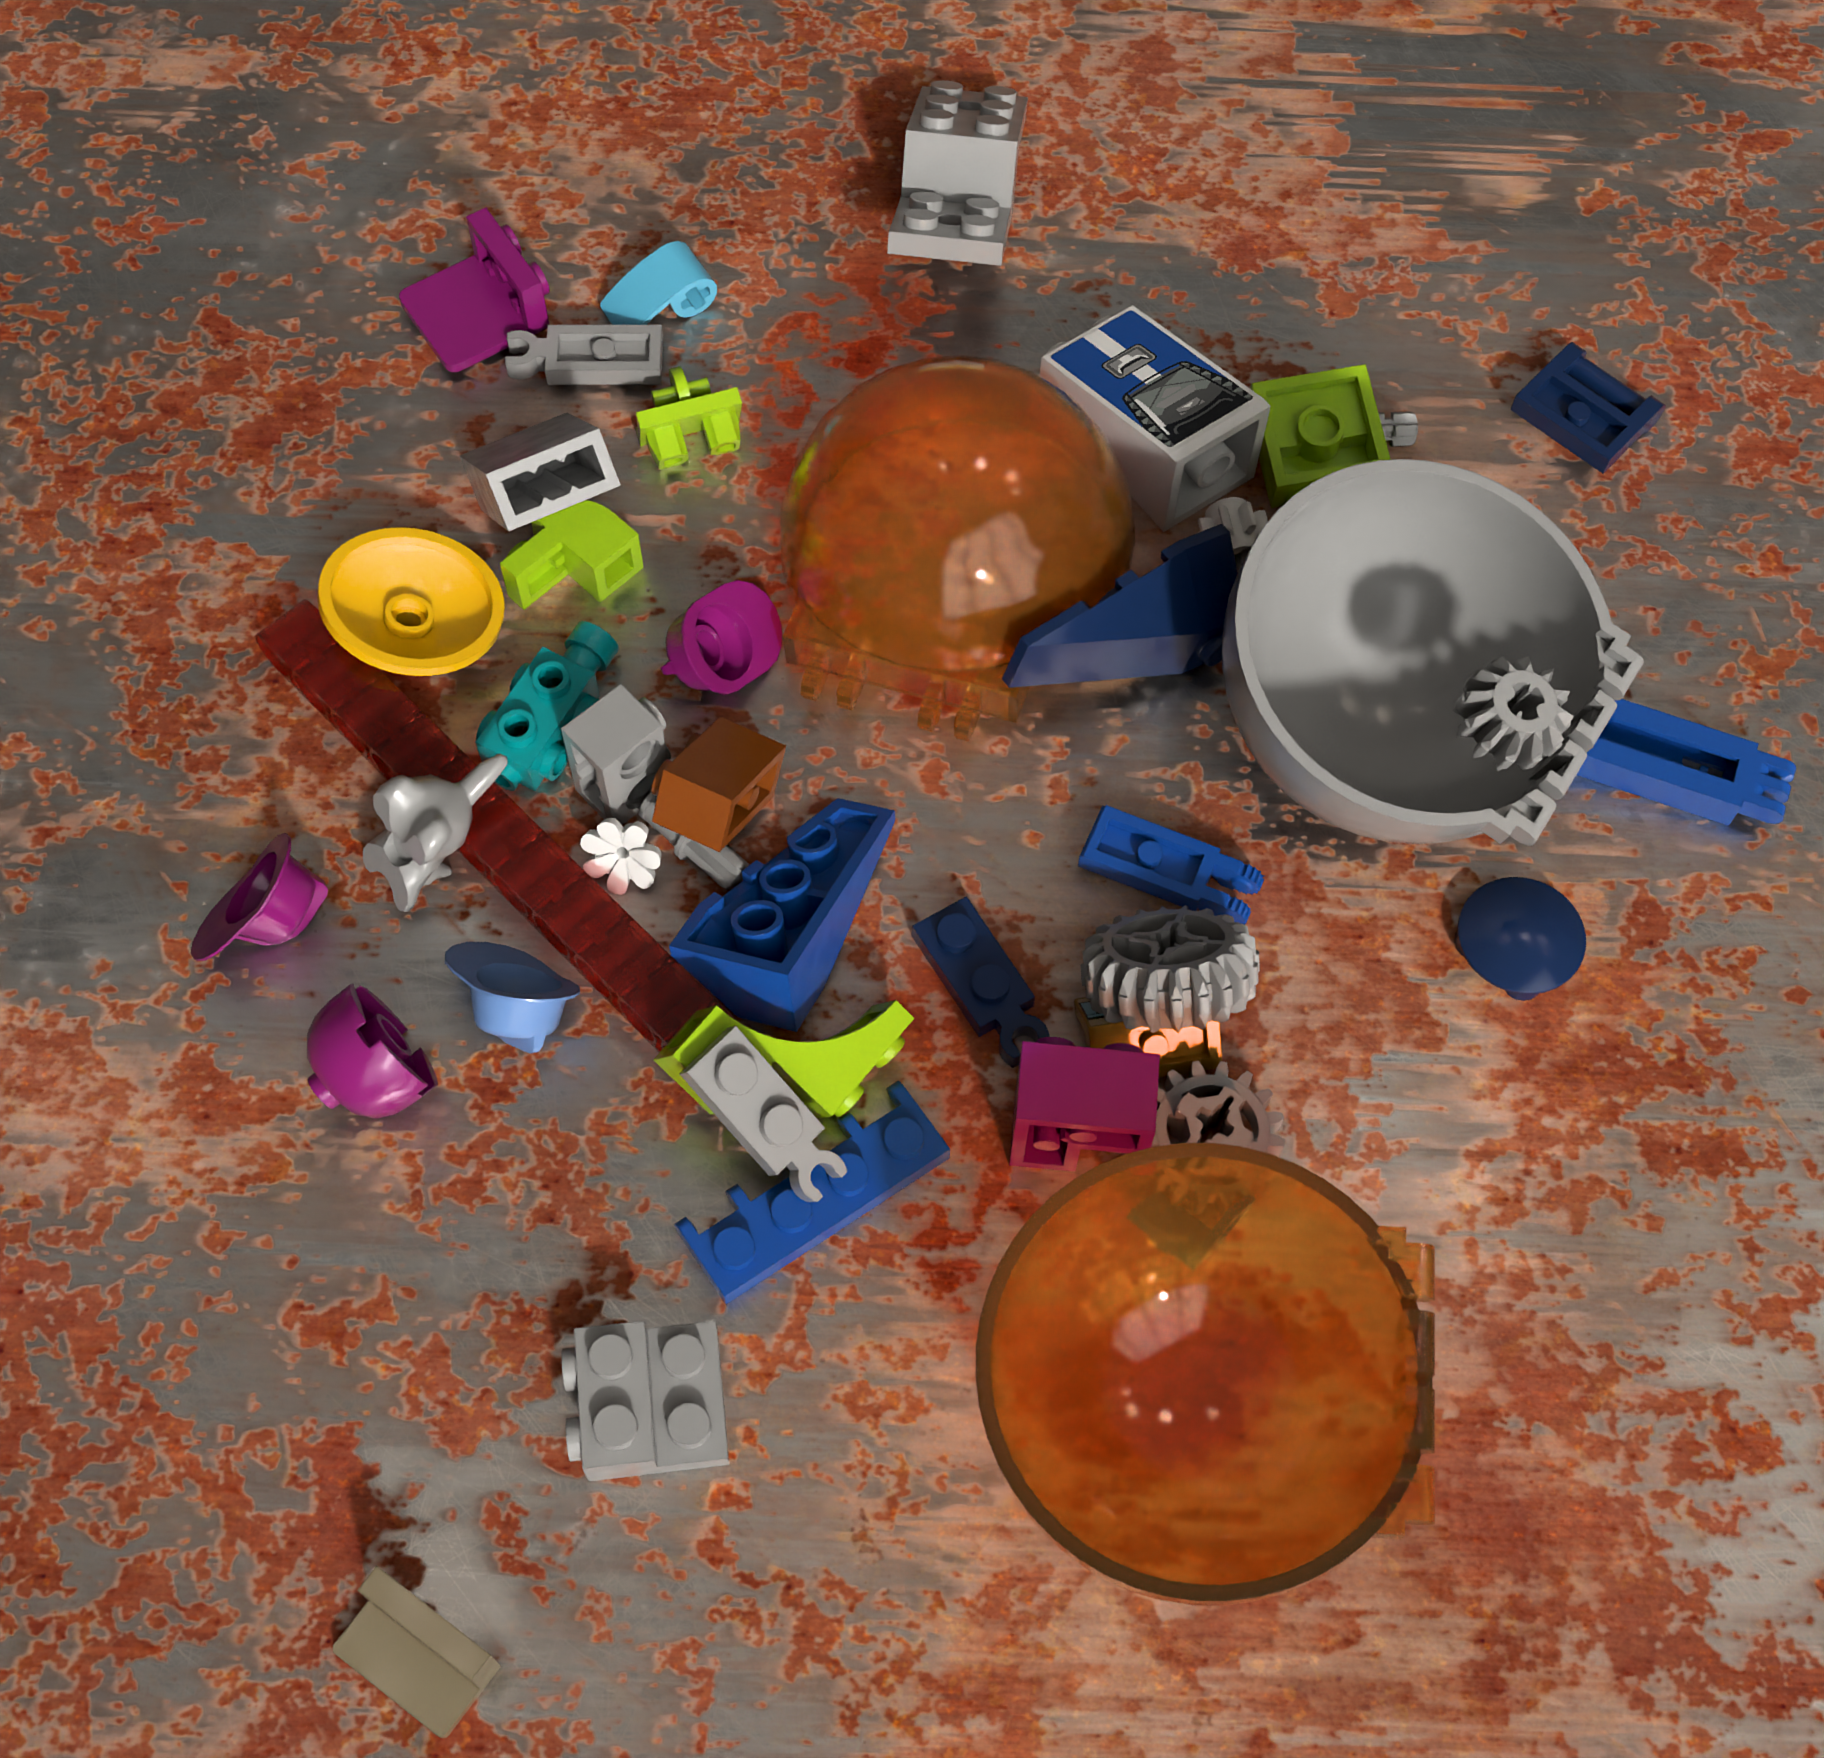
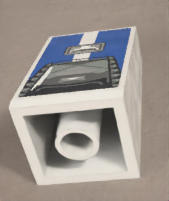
M1132 305L1114 316L1108 315L1101 318L1090 330L1069 342L1057 343L1041 357L1038 394L1163 532L1254 478L1271 406L1260 395Z

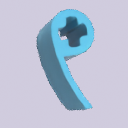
M674 241L655 250L623 276L601 301L600 307L612 325H647L668 305L671 306L678 316L687 318L703 312L711 305L718 291L717 284L685 242Z

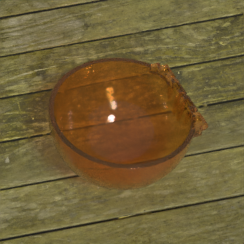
M1178 1143L1154 1146L1127 1153L1096 1166L1053 1194L1028 1219L1003 1255L987 1290L980 1315L976 1341L975 1378L983 1426L1000 1473L1013 1496L1029 1518L1050 1541L1072 1560L1098 1577L1130 1592L1160 1601L1192 1606H1227L1249 1603L1287 1593L1318 1579L1340 1566L1371 1538L1401 1540L1405 1536V1524H1435V1467L1418 1464L1421 1454L1435 1453V1389L1432 1388V1378L1435 1375V1313L1419 1310L1417 1302L1435 1300V1247L1425 1243L1406 1242V1227L1378 1226L1349 1196L1322 1177L1298 1164L1269 1153L1242 1146L1218 1143Z

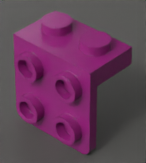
M486 207L466 216L474 255L404 288L399 294L402 308L445 369L450 372L464 370L508 348V332L524 330L535 335L547 329L548 325H550L544 298L545 295L550 293V289L544 273L536 262L528 264L522 257V250L518 239L512 229L507 224L500 227Z

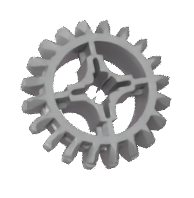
M1186 905L1180 909H1166L1161 906L1159 910L1150 912L1139 909L1134 916L1119 915L1114 918L1113 924H1103L1097 927L1096 934L1085 939L1083 964L1080 965L1082 986H1085L1086 998L1090 1000L1093 1011L1104 1014L1105 1021L1112 1023L1123 1021L1126 1029L1132 1030L1142 1026L1148 1027L1151 1033H1155L1159 1029H1174L1179 1033L1181 1028L1191 1026L1202 1030L1206 1028L1207 1022L1216 1021L1223 1023L1228 1021L1230 1013H1239L1246 1010L1247 1001L1256 997V985L1259 982L1258 972L1260 971L1259 951L1255 947V937L1249 935L1248 926L1234 922L1233 916L1227 914L1214 916L1213 910L1208 908L1201 911H1192Z

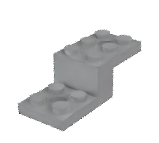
M944 80L932 82L931 87L922 86L906 128L901 198L889 229L887 254L1002 265L1013 214L1019 146L1026 120L1028 97L1016 96V90L1003 86H989L985 88L984 92L964 91L962 84Z

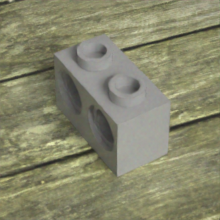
M622 684L618 685L562 727L561 731L575 790L604 820L616 818L623 825L639 813L642 802L652 792V783L659 767L665 760L671 759V753L665 744L663 730L666 728V722L660 711L645 697L637 700Z

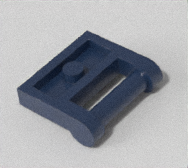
M1571 342L1515 396L1510 410L1604 474L1643 433L1646 434L1656 424L1663 414L1666 405L1652 395L1645 399L1586 359L1587 352Z

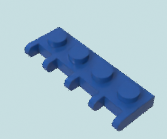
M900 1081L886 1088L896 1108L869 1126L862 1129L854 1116L849 1112L837 1119L838 1125L847 1140L830 1151L837 1154L843 1160L847 1173L842 1178H832L821 1165H816L811 1172V1181L823 1196L818 1202H806L800 1199L794 1193L789 1177L752 1201L749 1200L742 1188L736 1184L725 1191L736 1211L701 1234H698L696 1227L687 1217L674 1224L679 1236L726 1305L950 1158L949 1146Z

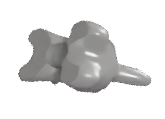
M497 754L480 762L457 783H452L432 774L413 778L405 775L392 777L380 785L373 795V808L382 819L386 829L363 848L362 859L369 872L378 871L386 877L392 889L394 903L399 911L408 912L414 907L423 886L430 885L436 879L452 874V868L442 861L464 844L473 819L472 806L508 764L507 756Z

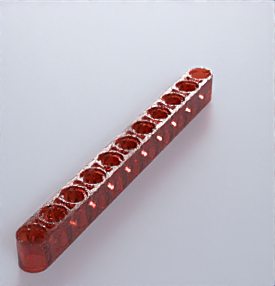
M302 600L254 636L259 648L270 663L387 781L399 775L413 778L432 774L452 783H457L477 766L378 668L359 660L346 651L329 633L322 621L319 610L308 600ZM495 782L472 806L473 819L465 842L457 851L659 1053L698 1010L717 1005L735 1019Z

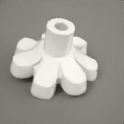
M607 818L597 826V830L590 829L583 835L580 842L583 850L593 854L583 865L584 871L593 878L602 877L606 873L609 874L607 889L611 893L618 895L626 893L630 879L640 888L650 887L654 883L656 875L654 869L659 868L662 853L660 848L645 843L649 828L639 821L628 823L623 827L616 818Z

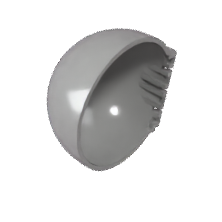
M1411 459L1378 460L1335 471L1312 482L1279 508L1261 530L1239 569L1229 595L1222 635V670L1226 695L1246 746L1262 770L1287 796L1308 812L1329 824L1359 836L1407 844L1444 843L1485 833L1499 844L1511 836L1524 845H1534L1557 808L1553 799L1560 800L1565 795L1586 760L1587 752L1594 747L1617 708L1615 700H1621L1644 664V660L1637 652L1626 646L1632 636L1611 622L1601 589L1577 548L1541 510L1514 491L1478 473L1449 464ZM1502 656L1511 665L1519 658L1529 656L1533 672L1536 674L1543 670L1554 668L1552 680L1549 684L1553 689L1570 690L1568 700L1561 708L1573 715L1574 718L1571 721L1570 727L1562 733L1564 738L1562 746L1550 757H1542V760L1530 769L1522 770L1514 762L1509 768L1497 771L1493 754L1488 752L1483 757L1473 758V750L1478 743L1473 737L1457 736L1458 727L1465 719L1455 713L1453 709L1455 708L1456 700L1464 693V682L1474 671L1485 669L1492 660Z

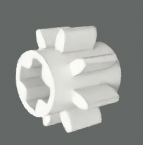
M1229 497L1216 501L1207 508L1205 517L1198 519L1199 532L1219 524H1223L1230 531L1237 572L1261 530L1268 523L1265 510L1253 512L1251 503L1239 497Z

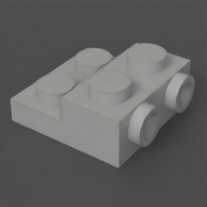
M716 1320L646 1328L645 1321L574 1329L575 1347L562 1349V1374L565 1391L578 1390L579 1417L566 1418V1443L569 1461L582 1460V1469L589 1482L730 1465Z

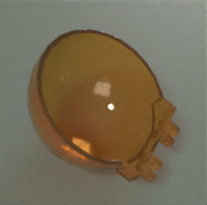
M967 355L922 358L889 368L852 389L821 418L800 450L792 466L781 506L779 522L782 573L794 605L793 613L782 636L786 663L806 668L801 682L800 695L803 698L814 701L819 698L829 674L843 677L837 688L836 705L852 711L855 708L865 683L923 698L918 713L917 726L919 729L932 732L935 729L944 704L961 708L957 712L954 721V736L956 739L969 742L981 714L1017 723L1030 686L1009 688L1002 680V677L1020 638L1079 601H1085L1092 608L1108 591L1115 587V579L1131 570L1136 540L1130 489L1126 475L1104 431L1071 395L1033 371L999 359Z

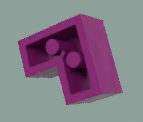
M1044 1037L1036 1042L1022 1041L1015 1090L1009 1166L1076 1172L1080 1149L1149 1156L1156 1132L1160 1054L1144 1053L1140 1047L1126 1043L1109 1044L1101 1049L1079 1047L1074 1042L1060 1037Z

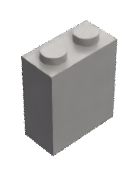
M564 413L459 455L481 511L507 531L514 530L621 486L600 429L569 413Z

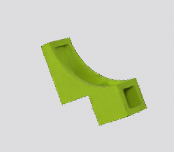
M897 1000L871 1006L857 1021L831 1037L815 1042H794L758 1033L742 1025L716 1005L696 1011L653 1060L712 1115L714 1113L679 1073L727 1028L737 1026L816 1118L832 1117L833 1115L840 1117L849 1111L861 1098L865 1088L860 1083L874 1066L877 1068L885 1066L902 1049L905 1039L901 1034L914 1020V1017Z

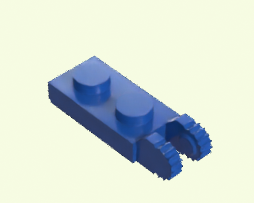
M1102 805L1078 862V867L1181 907L1186 905L1192 911H1197V908L1200 911L1208 908L1213 910L1214 916L1227 914L1233 916L1234 922L1244 925L1248 921L1251 908L1247 906L1248 904L1242 902L1243 900L1231 897L1227 893L1207 886L1210 877L1212 876L1221 886L1231 890L1235 889L1239 893L1243 892L1246 895L1247 893L1251 895L1253 893L1257 894L1264 882V875L1256 867L1244 864L1243 861L1220 853L1221 849L1108 805Z

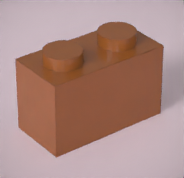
M720 716L702 734L694 733L688 740L684 750L673 761L667 759L659 767L651 789L652 794L657 796L652 822L721 852L774 797L786 745Z

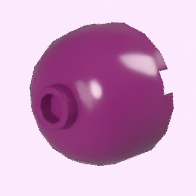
M350 984L333 997L317 1013L308 1030L307 1059L315 1073L308 1077L307 1080L315 1095L331 1109L341 1104L350 1112L359 1116L376 1119L395 1115L421 1099L438 1085L436 1073L422 1048L420 1047L412 1054L408 1043L402 1036L408 1029L377 996L361 985L355 989L354 984Z

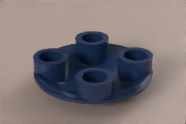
M1507 877L1484 884L1467 899L1460 912L1454 943L1459 953L1466 958L1469 965L1483 979L1505 990L1510 997L1526 1001L1532 1000L1539 993L1548 992L1560 987L1576 973L1585 955L1586 933L1579 913L1559 891L1537 880L1523 877Z

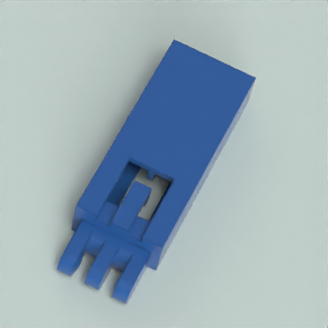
M1621 699L1615 700L1617 703L1615 712L1594 747L1587 752V758L1577 773V776L1729 826L1737 813L1770 824L1781 823L1786 811L1783 803L1789 799L1791 791L1789 782L1794 779L1796 765L1787 759L1757 750L1759 743ZM1682 759L1701 764L1698 770L1683 766ZM1708 768L1722 771V778L1708 774Z

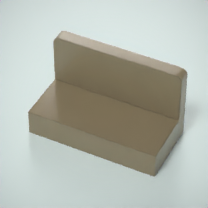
M376 1566L357 1590L368 1602L334 1643L333 1653L439 1738H446L485 1689L501 1665L478 1644Z

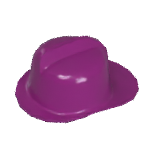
M736 580L722 584L693 602L670 625L665 640L668 661L660 669L664 675L676 674L680 681L692 689L713 691L723 695L740 690L768 671L778 659L782 647V624L776 607L768 595L753 583Z
M287 833L277 835L267 845L253 867L209 912L192 942L191 955L194 960L206 961L221 952L235 938L263 946L281 944L298 936L308 926L327 897L328 887L321 878L290 855L291 837Z

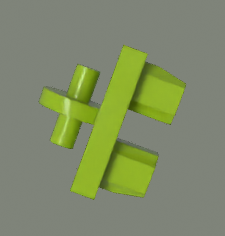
M681 366L669 369L671 386L651 391L655 408L636 412L637 427H635L639 444L640 446L648 445L656 465L661 470L678 466L688 461L689 454L683 437L687 434L703 431L710 455L733 452L740 447L739 421L742 401L738 387L711 393L707 377L687 382Z

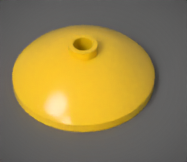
M396 527L378 529L360 534L348 540L332 553L323 566L317 592L318 608L322 621L332 637L346 651L376 668L410 676L446 674L462 669L477 661L495 643L501 630L505 610L504 596L500 583L494 572L480 556L452 538L417 528Z

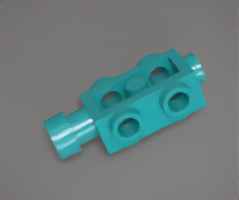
M586 621L578 622L564 643L567 650L563 656L542 646L530 664L524 663L517 670L511 681L510 693L497 711H490L483 718L477 730L475 742L481 761H485L497 754H503L508 758L507 766L494 782L498 786L509 791H515L518 785L521 784L536 791L544 778L554 781L565 769L568 757L561 728L600 700L595 673L597 671H605L619 651V646L614 638L599 626ZM524 726L529 728L524 735L517 737Z

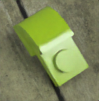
M584 500L531 522L534 536L529 540L516 544L509 551L507 557L500 562L507 595L523 610L567 575L601 603L644 568L639 534L611 510L589 500Z

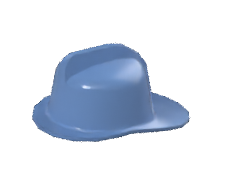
M465 942L453 945L445 952V964L470 986L476 1026L484 1032L498 1036L506 1044L529 1054L539 1052L544 1044L546 1035L553 1033L557 1029L566 1000L573 999L580 994L579 985L561 977L530 954L507 945L490 942Z

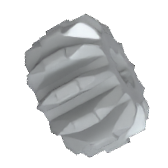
M1502 656L1492 660L1485 669L1476 670L1464 682V693L1456 700L1453 711L1465 719L1458 727L1457 736L1473 737L1478 743L1474 747L1473 758L1483 757L1489 752L1493 754L1497 771L1509 768L1514 762L1522 770L1533 768L1542 760V757H1550L1562 746V741L1564 740L1562 733L1570 727L1574 716L1561 708L1567 702L1570 690L1553 689L1549 684L1552 680L1554 668L1543 670L1536 674L1533 672L1529 656L1519 658L1513 665Z

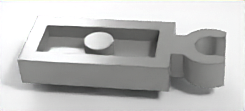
M548 325L547 338H537L534 334L524 330H515L507 333L510 353H525L518 357H505L508 377L526 379L534 376L539 371H545L547 385H662V325Z
M737 1026L727 1028L679 1073L768 1176L778 1175L785 1167L790 1170V1185L800 1199L806 1202H818L823 1197L811 1181V1172L816 1165H821L832 1178H842L847 1173L843 1160L837 1154L828 1150H818L812 1143L825 1127Z

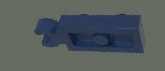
M967 896L912 925V938L978 1037L996 1029L1000 1035L999 1053L1006 1064L1012 1068L1019 1065L1021 1053L1013 1043L1015 1038L1028 1036L1036 1042L1040 1038L1050 1037L1046 1025L1039 1018L1024 1013L1034 1007L1035 996Z

